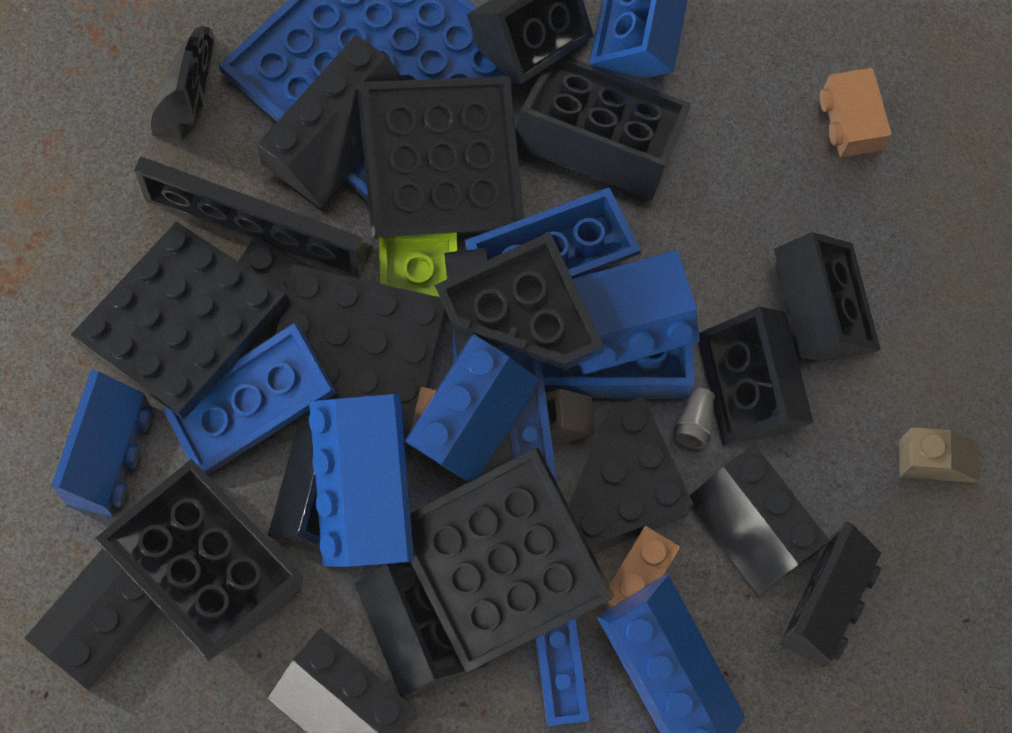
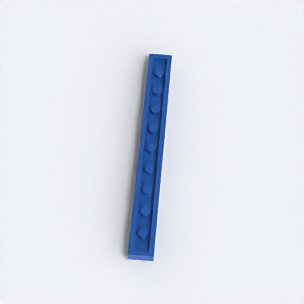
M498 346L501 352L511 357L540 380L509 429L512 459L533 448L539 447L557 483L541 361ZM576 618L535 638L548 727L589 721Z

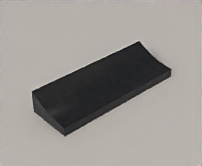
M140 156L134 169L145 201L251 240L256 236L284 252L358 279L373 245L363 242V237L142 156Z

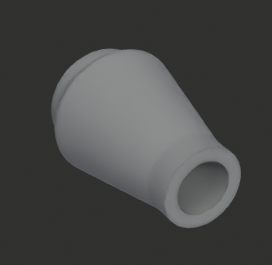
M704 388L692 390L691 397L673 428L676 433L675 440L680 445L690 449H702L712 439L715 395L710 390Z

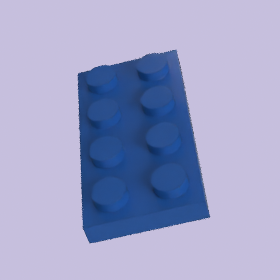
M293 323L239 358L185 420L167 407L162 409L188 459H192L208 476L310 410L309 401L326 400L337 392L301 327Z

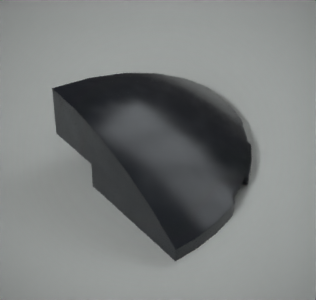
M196 27L181 46L168 68L153 108L151 119L152 136L183 139L185 124L193 125L196 106L204 107L215 45L214 33L210 27Z

